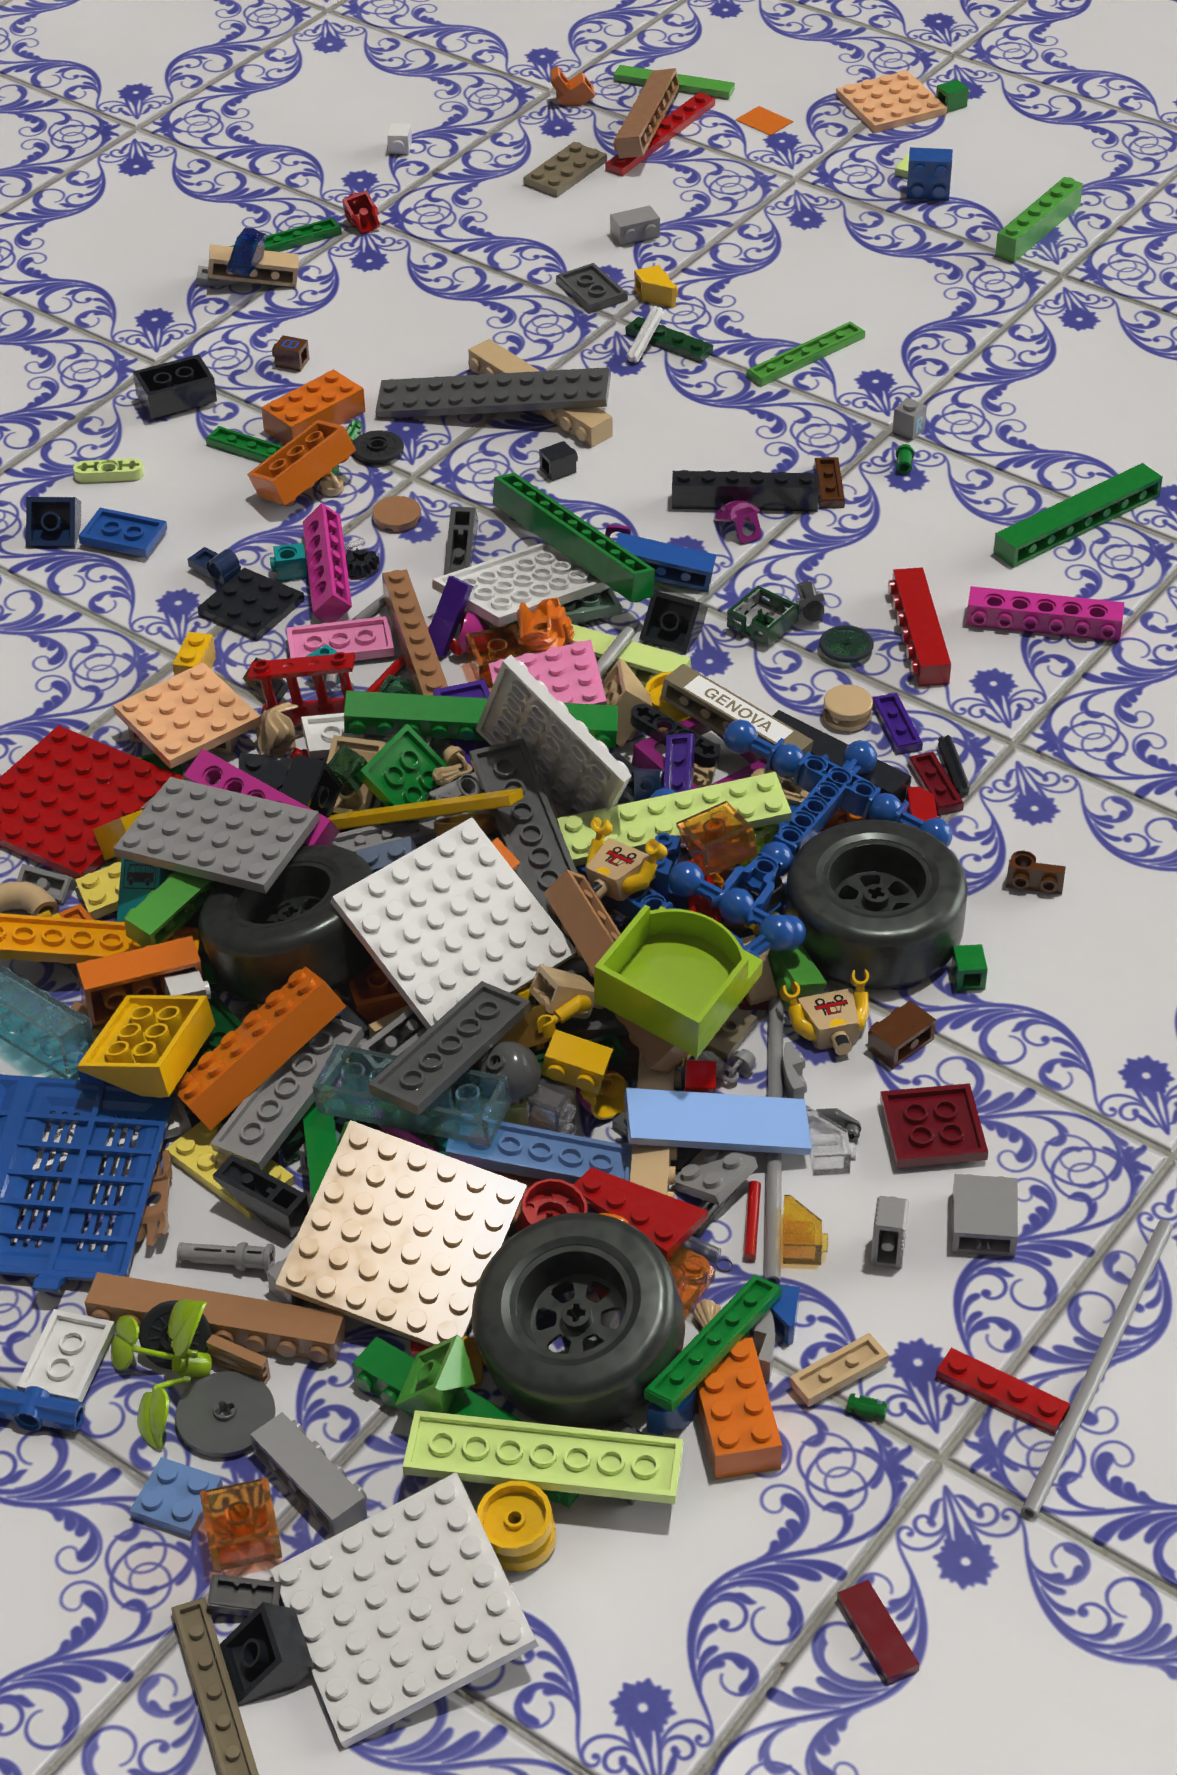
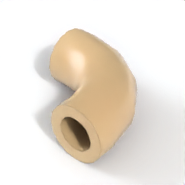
M16 881L0 884V913L13 909H23L32 916L50 910L51 915L59 912V905L56 900L42 887L29 882Z

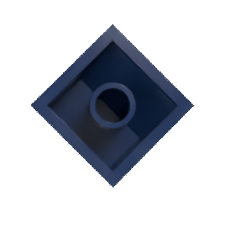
M26 497V546L76 547L81 528V501L76 497Z

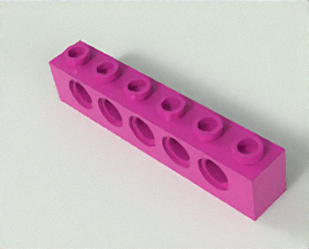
M321 503L302 522L313 614L320 621L330 623L337 622L351 609L352 602L341 516Z
M971 586L966 625L1120 641L1124 602Z
M203 748L183 775L190 782L237 793L241 791L242 794L310 809ZM319 814L320 821L301 846L331 845L340 831L330 819Z

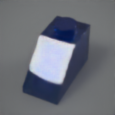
M245 227L236 239L226 271L248 277L264 257L266 234L254 228Z

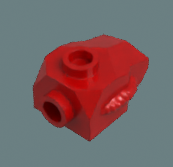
M367 190L361 193H352L348 198L342 199L344 213L348 222L360 234L372 232L380 227L378 209Z

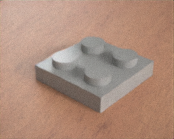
M702 1149L676 1175V1184L673 1185V1188L676 1191L720 1205L758 1168L755 1157L733 1150Z

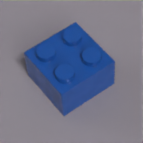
M910 147L906 198L949 200L953 149Z

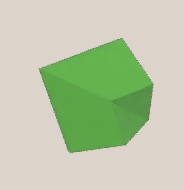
M455 1335L417 1353L395 1404L399 1410L412 1413L418 1410L447 1414L455 1393L476 1384L463 1339L459 1335Z

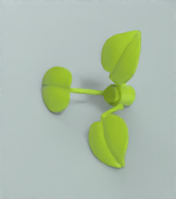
M182 1299L174 1305L169 1319L168 1335L172 1339L171 1347L175 1354L136 1346L139 1326L133 1317L121 1316L116 1322V1335H114L111 1344V1362L115 1369H127L132 1362L134 1351L140 1354L172 1360V1370L180 1376L179 1378L155 1384L152 1392H145L139 1404L137 1423L140 1434L149 1445L156 1449H163L162 1437L169 1411V1396L164 1388L180 1383L189 1384L191 1378L201 1379L209 1376L212 1360L210 1354L189 1349L207 1304L205 1301Z

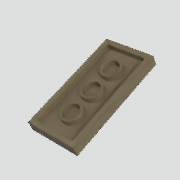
M572 142L524 176L523 184L554 197H559L606 163L607 154L584 146L579 142Z

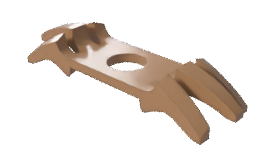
M169 1150L163 1151V1174L160 1157L158 1158L148 1196L149 1198L152 1195L158 1194L161 1195V1199L156 1205L145 1207L136 1241L140 1242L145 1237L144 1224H147V1248L152 1247L156 1243L158 1236L160 1238L165 1235L169 1229L170 1179H173Z

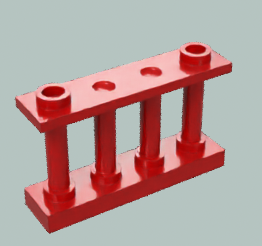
M338 652L330 655L288 659H262L251 662L247 679L248 682L260 681L266 701V705H263L261 714H263L264 710L282 704L276 701L271 680L286 678L292 700L290 703L297 705L298 708L280 713L288 716L292 720L293 725L297 726L301 725V717L344 713L346 691H353L348 672H353L356 656L355 652ZM338 673L343 697L330 699L328 698L323 675ZM312 676L318 700H302L297 677Z

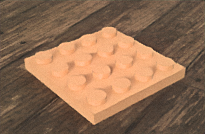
M908 70L836 88V96L874 133L947 115V106Z
M204 662L113 705L114 713L170 769L196 757L202 748L208 751L261 725V716Z

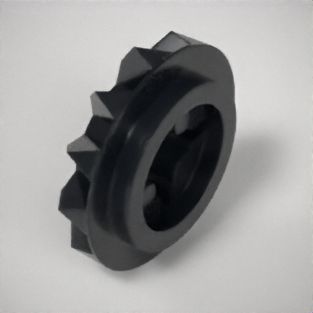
M356 548L355 551L347 550L345 554L347 571L350 576H367L379 568V557L376 556L375 551H368L367 548L363 550Z

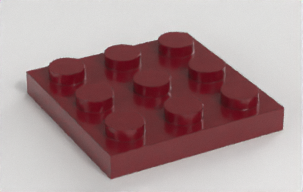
M970 1083L880 1092V1102L896 1168L988 1159V1148Z

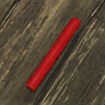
M751 1181L748 1186L743 1259L747 1262L756 1260L761 1183L758 1181Z

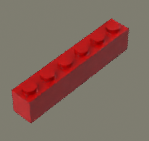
M923 567L893 569L892 580L888 581L889 595H893V610L898 611L897 624L898 627H902V642L907 643L906 656L908 660H911V675L916 676L918 686L950 684L951 661Z

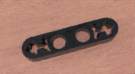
M637 704L632 708L630 723L637 730L665 746L667 735L693 733L695 736L694 763L703 768H712L718 764L720 748L715 743L647 704ZM658 728H668L670 731H660Z

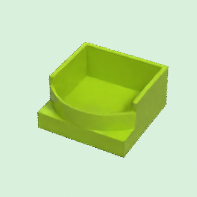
M644 905L594 966V1002L698 1058L762 975L763 960L743 950L735 936L713 918L690 910L666 909L662 906L659 909L650 911V907Z

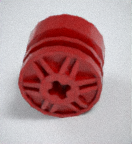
M545 1179L537 1181L527 1189L522 1198L520 1213L515 1225V1234L529 1225L552 1216L567 1213H587V1202L583 1194L573 1184L564 1180Z

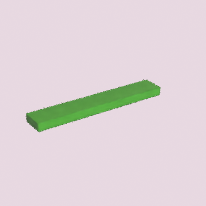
M619 65L614 73V81L644 86L654 70ZM677 74L680 86L678 91L705 93L707 96L729 99L735 90L734 82Z
M850 321L746 370V377L760 387L765 386L864 339L865 331Z

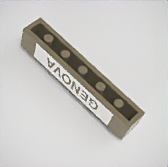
M685 664L680 665L664 678L661 699L722 736L728 724L741 719L749 721L756 728L758 737L773 745L783 738L785 739L784 744L797 745L804 755L807 752L811 753L814 740ZM749 751L767 762L768 759L762 757L761 755L753 751Z

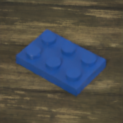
M100 507L78 535L79 543L147 558L166 532L167 522Z

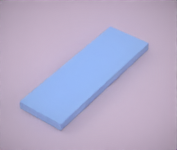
M626 1088L624 1093L629 1144L810 1155L812 1150L805 1099Z

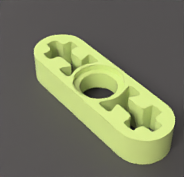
M135 458L87 460L77 462L73 466L75 480L80 483L136 481L144 476L143 463Z

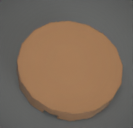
M405 496L387 497L378 501L373 507V521L376 526L385 531L386 528L392 529V532L407 531L418 524V520L421 519V508L419 503L412 498Z

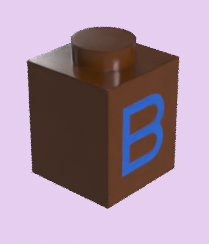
M282 335L272 348L275 367L301 372L310 359L308 340Z

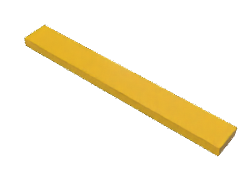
M522 788L337 813L328 817V819L341 830L510 807L522 800L524 795Z

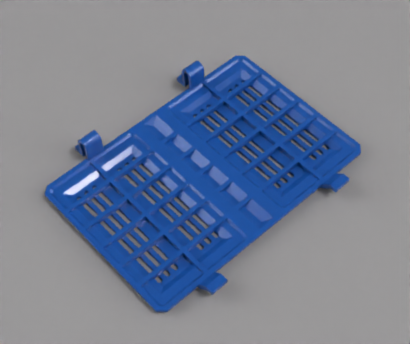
M79 1054L77 1059V1065L79 1064V1062L85 1054ZM78 1067L77 1071L80 1080L0 1074V1274L36 1277L32 1286L33 1291L58 1293L60 1286L66 1283L68 1279L94 1281L97 1272L127 1276L175 1099L173 1091L169 1097L163 1098L139 1096L78 1070ZM52 1123L48 1140L43 1142L47 1125ZM61 1123L64 1124L59 1143L54 1140ZM75 1124L76 1127L71 1143H66L71 1125ZM116 1127L111 1146H106L111 1128ZM123 1128H128L123 1147H118ZM135 1129H140L135 1148H130ZM38 1151H44L39 1170H32L37 1162ZM51 1152H56L51 1170L46 1171V1164L50 1159ZM63 1153H68L63 1171L58 1172ZM106 1155L108 1158L103 1175H98L103 1156ZM120 1156L115 1176H110L115 1157ZM132 1157L127 1177H124L123 1172L127 1158ZM31 1179L35 1180L30 1199H25ZM46 1180L47 1184L42 1200H37L42 1182ZM59 1181L54 1201H49L54 1183ZM100 1184L95 1204H90L95 1185ZM112 1185L107 1205H102L107 1186ZM124 1186L119 1206H114L119 1187ZM22 1209H27L21 1229H16ZM34 1209L39 1210L33 1230H28ZM46 1210H49L51 1212L45 1231H42L41 1227ZM87 1213H90L92 1215L87 1233L82 1234ZM99 1214H104L99 1235H96L94 1232ZM116 1215L111 1236L106 1235L111 1216ZM13 1238H18L16 1245L11 1246ZM25 1239H30L28 1246L23 1247ZM42 1240L41 1246L36 1248L37 1241ZM79 1243H83L82 1250L77 1251ZM91 1244H96L94 1251L89 1252ZM103 1245H108L107 1251L102 1253Z

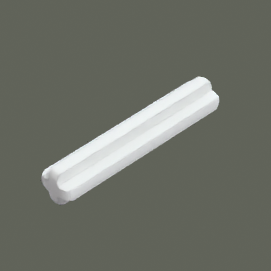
M653 306L627 353L629 362L637 363L640 360L664 315L661 307Z

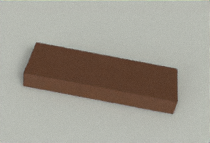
M815 458V473H819L818 495L820 508H845L839 458Z

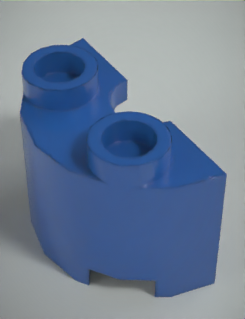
M661 833L655 837V840L663 844L667 848L668 853L664 859L657 860L658 867L655 871V878L650 882L649 886L665 899H668L671 891L668 884V875L672 867L680 862L681 836Z
M697 1386L673 1412L651 1402L647 1408V1432L663 1435V1431H673L678 1428L682 1431L692 1423L696 1413Z

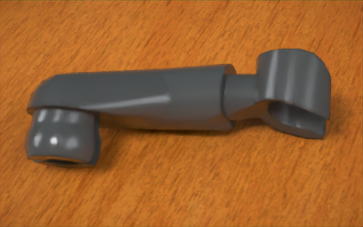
M806 1106L808 1124L810 1122L831 1124L843 1131V1136L847 1141L858 1140L861 1124L855 1118L838 1108L816 1109V1111H812L809 1106Z

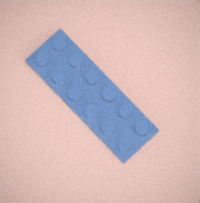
M453 1112L445 1155L487 1170L542 1180L560 1179L574 1184L591 1167L630 1181L632 1146Z

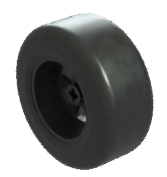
M888 820L851 821L820 832L798 850L787 874L785 915L797 916L804 923L806 938L802 946L822 975L837 982L853 986L850 982L853 970H855L856 980L864 981V969L869 972V979L864 988L889 989L902 987L933 975L951 960L953 946H959L964 931L967 903L966 876L961 863L954 853L939 839L919 828Z
M307 845L301 846L266 894L220 883L204 902L199 915L198 927L201 940L221 986L229 994L240 1000L263 1005L266 1003V998L273 991L280 990L288 983L289 977L295 971L303 969L305 966L323 979L332 990L346 984L372 964L374 959L330 901L332 896L373 874L368 863L358 854L342 847Z
M579 1212L552 1216L529 1225L507 1240L496 1251L484 1268L476 1286L472 1304V1327L476 1346L492 1380L502 1395L514 1407L528 1417L544 1424L587 1429L620 1421L650 1402L644 1399V1390L683 1349L685 1315L672 1271L659 1248L644 1233L629 1223L614 1217ZM589 1287L610 1290L609 1294L597 1303L587 1299ZM574 1290L575 1296L570 1301L560 1303L556 1299L560 1295ZM613 1310L621 1311V1322L616 1329L601 1325L604 1313ZM543 1311L557 1315L554 1326L543 1330L537 1329V1320ZM596 1336L603 1341L596 1347L584 1351L583 1343L589 1338ZM559 1337H564L571 1341L568 1354L551 1352L548 1350V1347Z

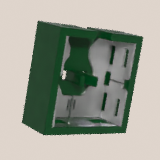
M757 586L727 611V627L743 635L750 634L751 639L768 647L798 622L799 605Z

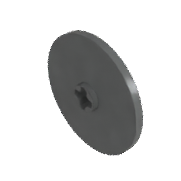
M223 1371L210 1374L193 1383L181 1396L177 1404L175 1419L180 1437L191 1449L211 1457H231L252 1449L250 1434L276 1416V1409L271 1391L258 1378L243 1372ZM222 1411H226L228 1414H231V1415L225 1417L224 1414H220V1413H221Z

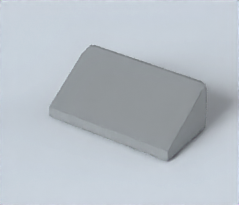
M22 864L16 882H29L44 888L56 902L61 904L66 903L77 887L73 877Z

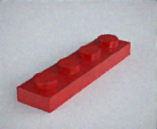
M952 1347L936 1370V1379L1053 1435L1058 1431L1070 1408V1403Z

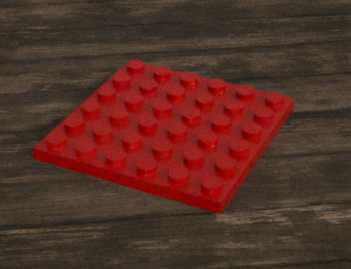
M58 725L0 777V846L74 879H78L88 873H92L105 861L93 829L140 811V808L162 788L170 777L184 780V777Z

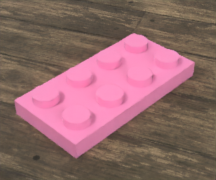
M388 616L286 628L290 658L306 657L325 644L337 652H355V661L394 656Z

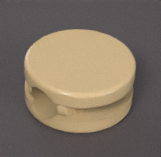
M839 685L833 687L824 697L823 718L830 727L838 731L854 732L861 730L871 721L873 699L868 691L859 686Z

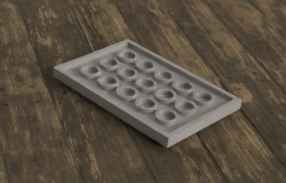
M170 777L113 847L116 857L266 894L318 824L320 817L318 811Z

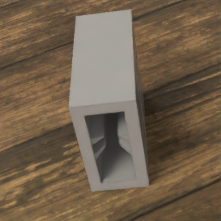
M955 1174L952 1193L951 1252L1015 1257L1018 1240V1178Z

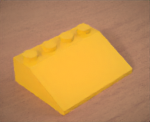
M126 995L77 1065L78 1070L139 1096L169 1097L216 1025L207 996Z

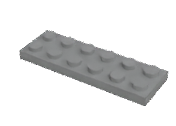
M334 1017L241 1102L211 1141L210 1145L213 1151L228 1157L233 1154L263 1170L363 1038L364 1032L362 1027Z

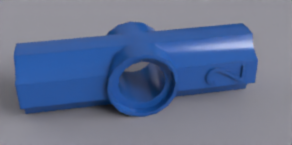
M37 1386L27 1387L24 1391L0 1387V1418L13 1420L16 1425L28 1431H37L41 1426L73 1432L81 1429L84 1421V1402L52 1397L47 1390Z

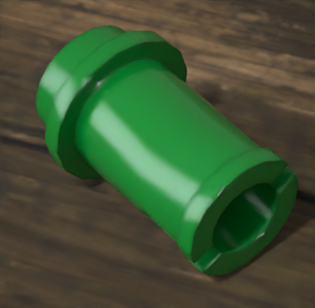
M903 444L896 449L895 454L898 459V472L907 474L912 470V459L915 452L910 445Z

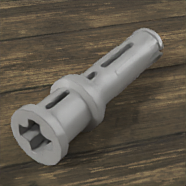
M180 1242L177 1248V1260L179 1263L233 1265L239 1271H245L247 1268L264 1269L267 1272L275 1264V1246L273 1244H267L266 1247L249 1246L247 1242H241L237 1246Z

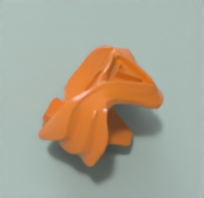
M558 598L542 600L534 612H531L524 602L520 603L517 610L520 640L528 650L533 652L546 651L551 647H561L564 643L572 641L575 635L571 625L572 621L566 615L565 608L561 607Z

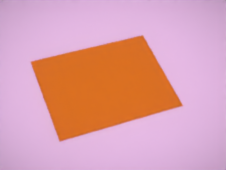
M760 106L735 119L768 135H772L794 122Z

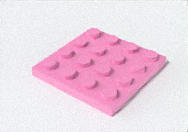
M591 640L577 641L570 645L551 647L546 651L526 653L522 656L514 657L526 665L529 673L536 680H540L546 685L549 693L556 700H560L563 703L607 705ZM505 659L489 663L493 685Z

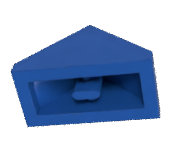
M777 1284L782 1287V1296L772 1305L770 1310L773 1315L775 1333L787 1346H790L794 1342L800 1287Z

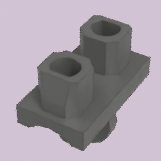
M811 580L796 584L800 597L795 598V601L799 608H802L804 618L812 622L820 620L825 612L824 606L821 603L825 601L823 593L816 591L814 582Z

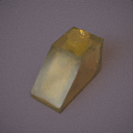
M784 1195L783 1264L821 1265L822 1252H828V1233H822V1220L791 1195Z

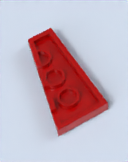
M593 1167L573 1184L583 1194L588 1206L599 1213L616 1214L625 1218L630 1225L644 1233L667 1259L708 1219V1210Z

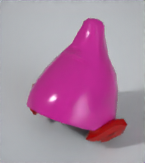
M464 612L460 620L458 640L453 638L452 645L449 648L456 656H461L462 652L481 653L488 649L503 647L505 645V638L496 634L474 613Z

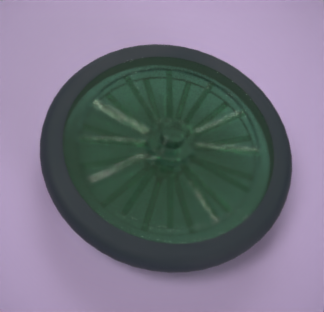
M842 625L825 631L820 637L819 647L828 658L838 662L851 663L868 657L873 650L874 643L870 634L865 630L855 626Z

